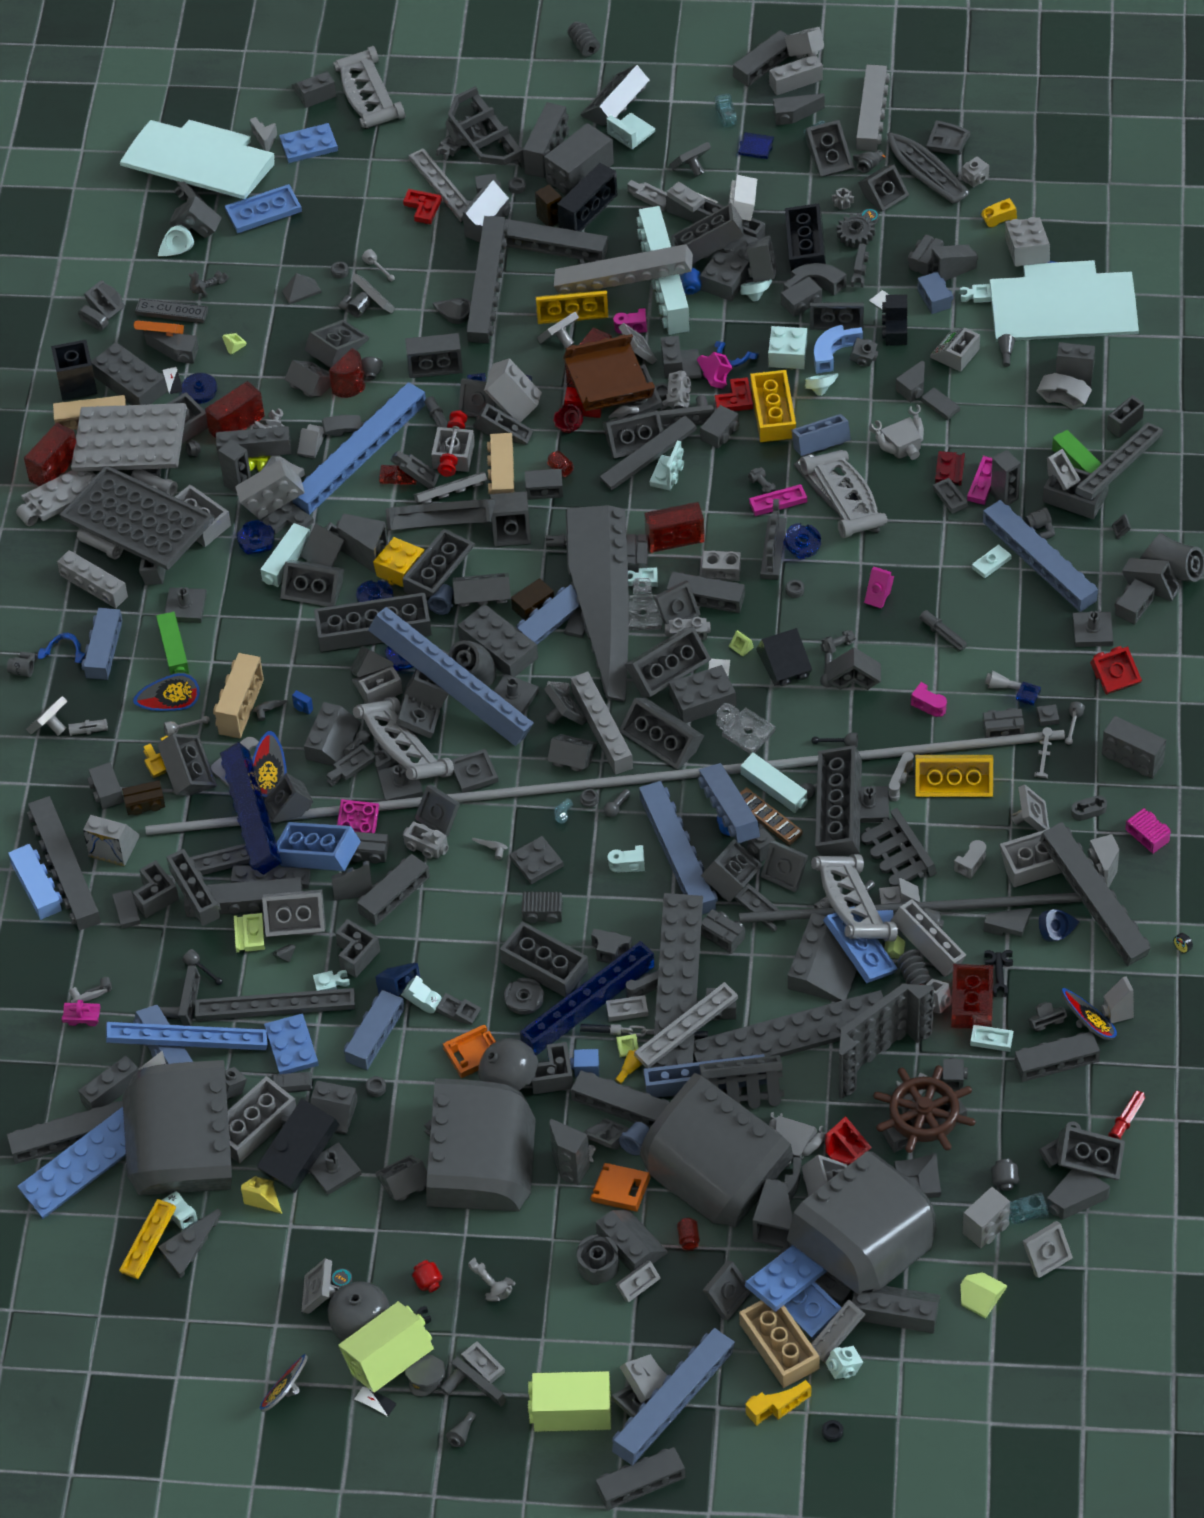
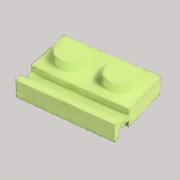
M262 913L243 915V917L234 916L236 952L245 950V952L265 950Z

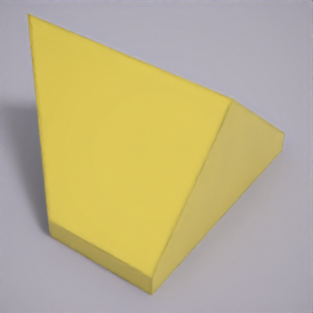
M254 1176L241 1185L244 1204L282 1214L273 1186L274 1181Z

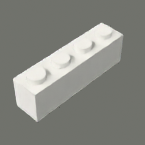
M737 175L736 180H732L729 204L732 203L742 219L751 221L755 206L757 179Z

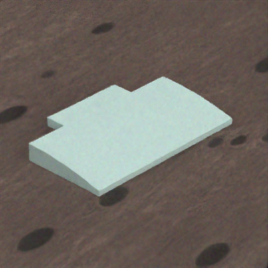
M150 120L123 156L120 166L246 199L274 166V153L248 146L251 142V136L188 120L182 128Z
M1093 260L1024 265V277L990 279L991 307L996 342L1003 334H1010L1015 338V341L1139 334L1132 272L1096 273L1095 261Z

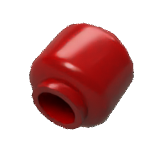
M425 1260L413 1268L412 1277L420 1291L428 1290L431 1293L440 1287L439 1283L442 1281L443 1276L434 1262Z

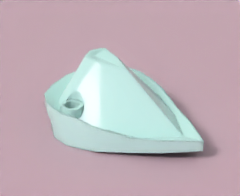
M182 225L170 228L161 243L158 256H172L189 251L194 245L191 233Z
M772 279L740 285L741 295H747L752 301H758L764 291L769 288Z
M838 373L808 377L805 379L806 389H812L817 396H821L835 382Z

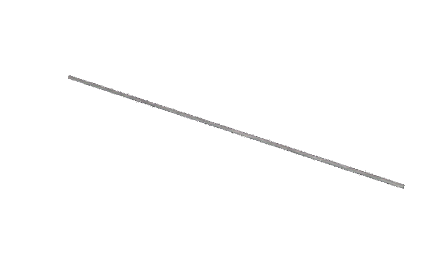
M1064 730L1052 731V736L1048 738V741L1065 739ZM1042 732L858 752L862 760L899 757L905 752L919 755L1044 741L1045 737L1042 735ZM818 755L769 760L766 762L776 769L818 765ZM743 763L722 766L728 774L741 773V765ZM702 768L446 795L461 803L699 778V769ZM422 797L370 803H379V811L419 807ZM340 806L311 808L301 817L289 820L339 815ZM269 813L149 825L145 826L146 835L270 823L273 821Z

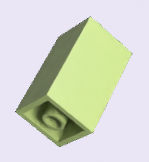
M399 1301L338 1345L352 1376L372 1392L379 1390L434 1349L431 1343L432 1337L424 1327V1319L421 1315L414 1314L409 1306H404Z
M609 1371L532 1373V1381H528L529 1422L534 1424V1431L611 1430Z

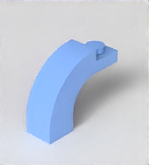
M843 325L835 326L825 331L817 339L814 346V368L816 374L834 371V352L844 347L853 346L857 337L863 339L861 327L844 330Z

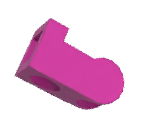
M645 308L638 309V313H617L613 318L614 329L619 334L622 333L618 327L623 323L638 333L647 332Z
M921 682L911 694V705L935 717L943 716L946 713V698L943 695L928 691V685Z

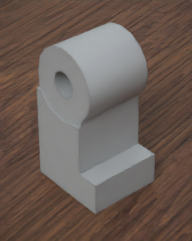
M980 840L972 841L965 856L961 857L958 855L955 859L954 871L971 879L986 858V844Z

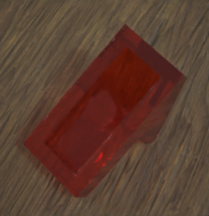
M381 465L380 483L416 485L417 480L402 471L399 466Z

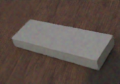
M354 274L351 279L383 309L392 314L395 307L365 278Z

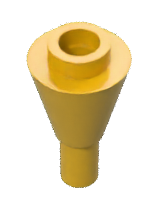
M636 1049L628 1051L622 1070L615 1078L617 1083L622 1084L628 1075L642 1065L634 1056Z

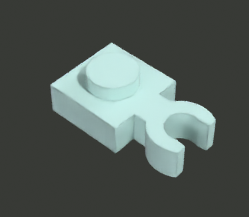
M990 284L972 285V289L967 287L960 288L962 302H967L970 299H973V303L991 302Z
M657 567L639 568V573L628 571V578H631L628 579V586L639 583V587H658Z
M341 970L336 975H333L332 971L313 975L316 991L337 989L336 986H349V978L342 979L343 977H348L347 971Z

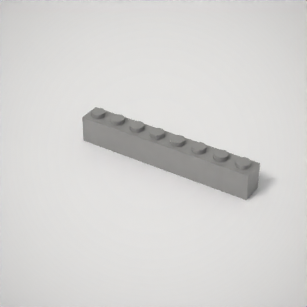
M687 244L559 268L555 269L554 287L559 294L578 293L692 272L693 254Z

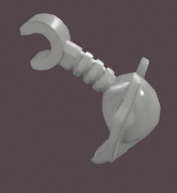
M280 408L276 412L271 410L268 416L272 420H266L267 425L257 421L253 424L255 429L285 427L280 421L283 411Z
M473 1258L468 1263L470 1269L482 1277L485 1283L490 1286L491 1292L485 1294L487 1301H499L508 1298L512 1292L511 1286L516 1284L512 1279L506 1277L502 1281L495 1282L485 1270L484 1263L479 1265L476 1258Z

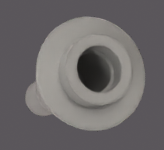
M993 670L991 674L987 673L985 680L988 689L1008 687L1019 690L1021 683L1011 681Z

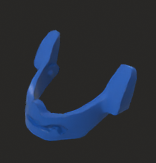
M716 341L714 345L718 347L716 353L722 354L725 346L724 342ZM748 351L742 359L737 358L734 361H728L732 367H737L750 358L757 359L759 354Z
M68 632L57 635L52 639L47 648H40L38 652V659H43L46 655H50L54 643H58L61 639L72 640L75 644V662L82 663V660L85 659V653L81 652V643L75 635Z

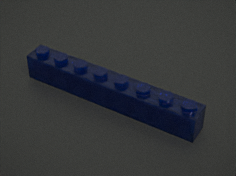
M237 742L220 753L221 765L226 773L225 779L230 787L229 793L233 798V807L238 815L237 821L242 829L241 835L246 843L245 850L250 857L249 864L253 870H257L264 875L280 865L282 861L250 751L240 742Z
M638 942L521 1030V1041L529 1045L534 1054L538 1055L547 1048L548 1044L554 1043L604 1005L606 1001L624 990L627 981H636L655 966L654 953L643 942Z

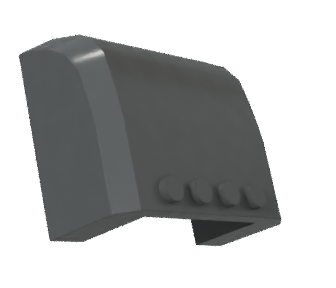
M224 1060L155 1065L136 1072L131 1077L122 1100L127 1177L135 1187L137 1194L151 1195L167 1194L175 1191L183 1193L230 1190L232 1167Z
M694 1073L650 1127L643 1140L640 1157L652 1178L710 1222L718 1225H730L736 1228L760 1199L766 1179H776L793 1159L791 1144L781 1134L703 1076Z
M435 1078L427 1170V1206L501 1211L521 1210V1206L531 1194L536 1119L526 1099L516 1088L494 1082Z
M867 1151L801 1202L793 1214L787 1241L859 1295L862 1291L872 1290L873 1292L882 1289L931 1249L937 1230L936 1215L933 1205L923 1191L878 1155Z

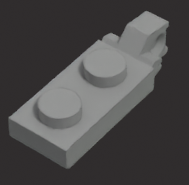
M633 180L629 181L627 191L634 197L654 207L660 206L662 211L666 210V192L646 182L639 184Z

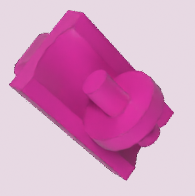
M78 1000L77 1003H64L62 1023H68L71 1026H76L79 1023L96 1026L99 1021L100 1004L83 1003V1000Z

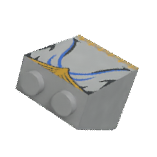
M90 815L83 829L89 857L121 866L126 865L140 837L136 831L126 824Z

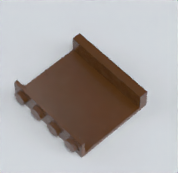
M633 334L620 335L611 339L605 338L597 342L590 341L583 345H571L566 348L563 360L585 412L652 397L655 386L653 382H646L631 347Z

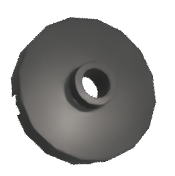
M519 978L517 981L509 983L504 992L506 1006L517 1014L527 1015L534 1013L541 1007L544 1000V991L540 984L530 978Z

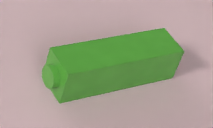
M1068 430L1058 433L1053 437L1052 450L1056 453L1063 449L1074 468L1093 473L1101 465Z
M175 612L156 615L170 675L174 673L190 674Z

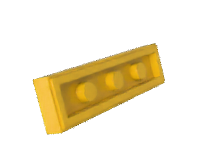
M159 1199L156 1200L119 1269L122 1274L139 1279L176 1209L174 1204Z

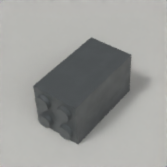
M589 123L585 124L544 156L546 181L567 195L599 163L607 167L614 164L613 140Z

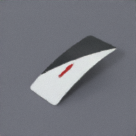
M177 368L164 369L163 374L169 394L182 392L183 388Z
M362 1387L355 1397V1400L376 1409L386 1416H389L396 1406L394 1401L378 1392H372L366 1387Z

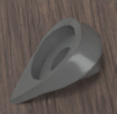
M464 298L434 302L433 306L447 321L453 324H461L469 317L471 302Z

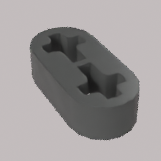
M87 305L78 311L79 317L85 323L99 331H102L109 325L107 318L103 314Z
M1093 796L1077 801L1072 805L1071 815L1079 821L1102 815L1107 810V800L1103 796Z

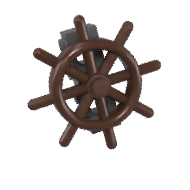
M940 1065L935 1067L932 1077L910 1078L906 1070L901 1067L897 1072L903 1083L895 1089L892 1095L881 1092L873 1094L874 1099L890 1103V1119L878 1124L876 1129L879 1132L883 1131V1135L893 1152L905 1148L907 1153H912L916 1143L939 1140L944 1150L949 1151L951 1144L946 1135L959 1124L974 1126L976 1123L975 1119L967 1117V1110L960 1100L961 1097L970 1094L972 1088L966 1086L953 1091L948 1084L940 1080L943 1067ZM918 1090H927L925 1096L922 1097ZM935 1092L942 1095V1097L932 1101ZM910 1093L915 1102L903 1098ZM898 1106L908 1108L911 1110H908L900 1115L898 1112Z

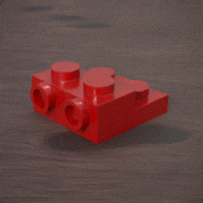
M1128 646L1113 648L1111 652L1106 654L1100 652L1094 655L1090 662L1097 680L1100 679L1105 694L1142 682Z

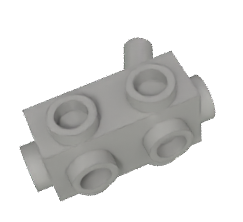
M681 370L669 374L667 399L662 402L664 406L660 408L661 410L668 406L672 409L688 408L690 406L689 393L691 391V382L689 377H686L685 371Z
M675 618L669 620L668 624H665V635H669V637L687 627H694L701 641L707 640V633H711L710 622H707L706 618Z
M413 821L403 832L406 847L411 851L416 849L421 851L429 859L432 857L438 859L441 854L445 855L448 851L447 836L439 830H432L424 824Z

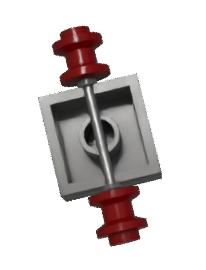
M460 410L450 413V421L447 424V428L437 427L431 454L433 469H438V472L445 477L453 476L456 471L469 472L475 445L473 430L465 429L467 415Z

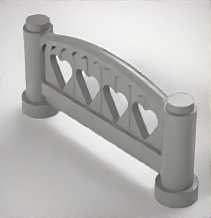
M374 46L368 47L365 51L338 59L333 63L335 71L341 72L342 87L346 98L353 109L362 117L359 121L361 127L366 129L396 118L399 120L406 118L401 102L392 103L374 63L379 62V58ZM351 70L362 71L356 78H352V74L349 73ZM357 81L368 82L362 89H357V85L354 84ZM361 93H373L367 100H362L360 95ZM366 104L378 105L371 112H368V108L365 107Z
M846 450L834 451L814 457H801L800 468L804 475L815 473L841 516L842 520L838 521V531L842 538L851 537L854 533L882 527L887 524L886 514L877 512L873 494L866 481L847 462L849 455ZM836 467H840L845 475L841 476L830 473ZM843 480H848L850 482L849 485L853 486V488H845L838 485ZM855 492L861 500L855 501L845 498L850 493ZM859 505H863L868 513L854 512V510Z
M134 469L132 471L131 477L171 496H174L177 492L178 484L173 480H165L142 469ZM80 529L77 533L79 541L105 552L110 558L118 559L123 552L122 548L83 529Z
M388 697L384 701L360 704L353 708V715L356 718L365 720L370 732L381 747L407 769L406 776L408 779L419 780L436 776L444 778L453 774L454 766L449 758L436 760L411 730L396 724L401 707L396 697ZM375 719L387 721L388 724L381 726ZM385 731L397 733L398 737L395 739L391 738L389 733ZM396 743L407 745L409 748L407 751H403ZM406 755L419 758L420 760L418 763H413Z
M862 855L816 856L812 858L811 866L813 869L821 872L823 888L831 906L846 925V937L850 939L896 940L898 935L896 923L893 921L882 922L859 876L864 867ZM831 873L838 874L845 878L841 881H836L833 878L834 875H832ZM838 886L851 890L852 892H850L847 895H844L840 892L841 889L838 888ZM845 899L858 904V906L849 908ZM851 913L864 917L865 919L861 922H857L853 919L854 916Z

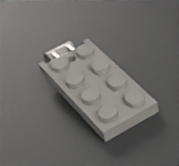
M71 470L21 495L26 504H22L17 508V516L27 526H32L37 522L38 516L42 521H45L61 513L95 478L96 474L93 471L73 472Z

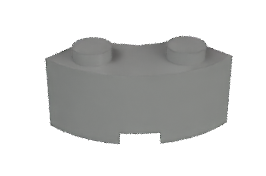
M1058 373L1043 376L1037 392L1047 403H1062L1072 410L1085 405L1092 391L1083 380Z

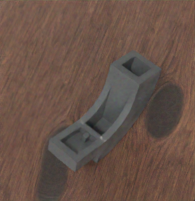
M813 263L802 265L791 271V279L785 282L784 291L810 277L818 286L834 296L846 287V274L838 268L827 264Z

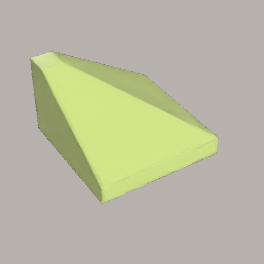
M237 333L222 336L230 354L235 353L247 344Z
M636 1034L616 1037L619 1057L627 1056L629 1050L639 1049Z

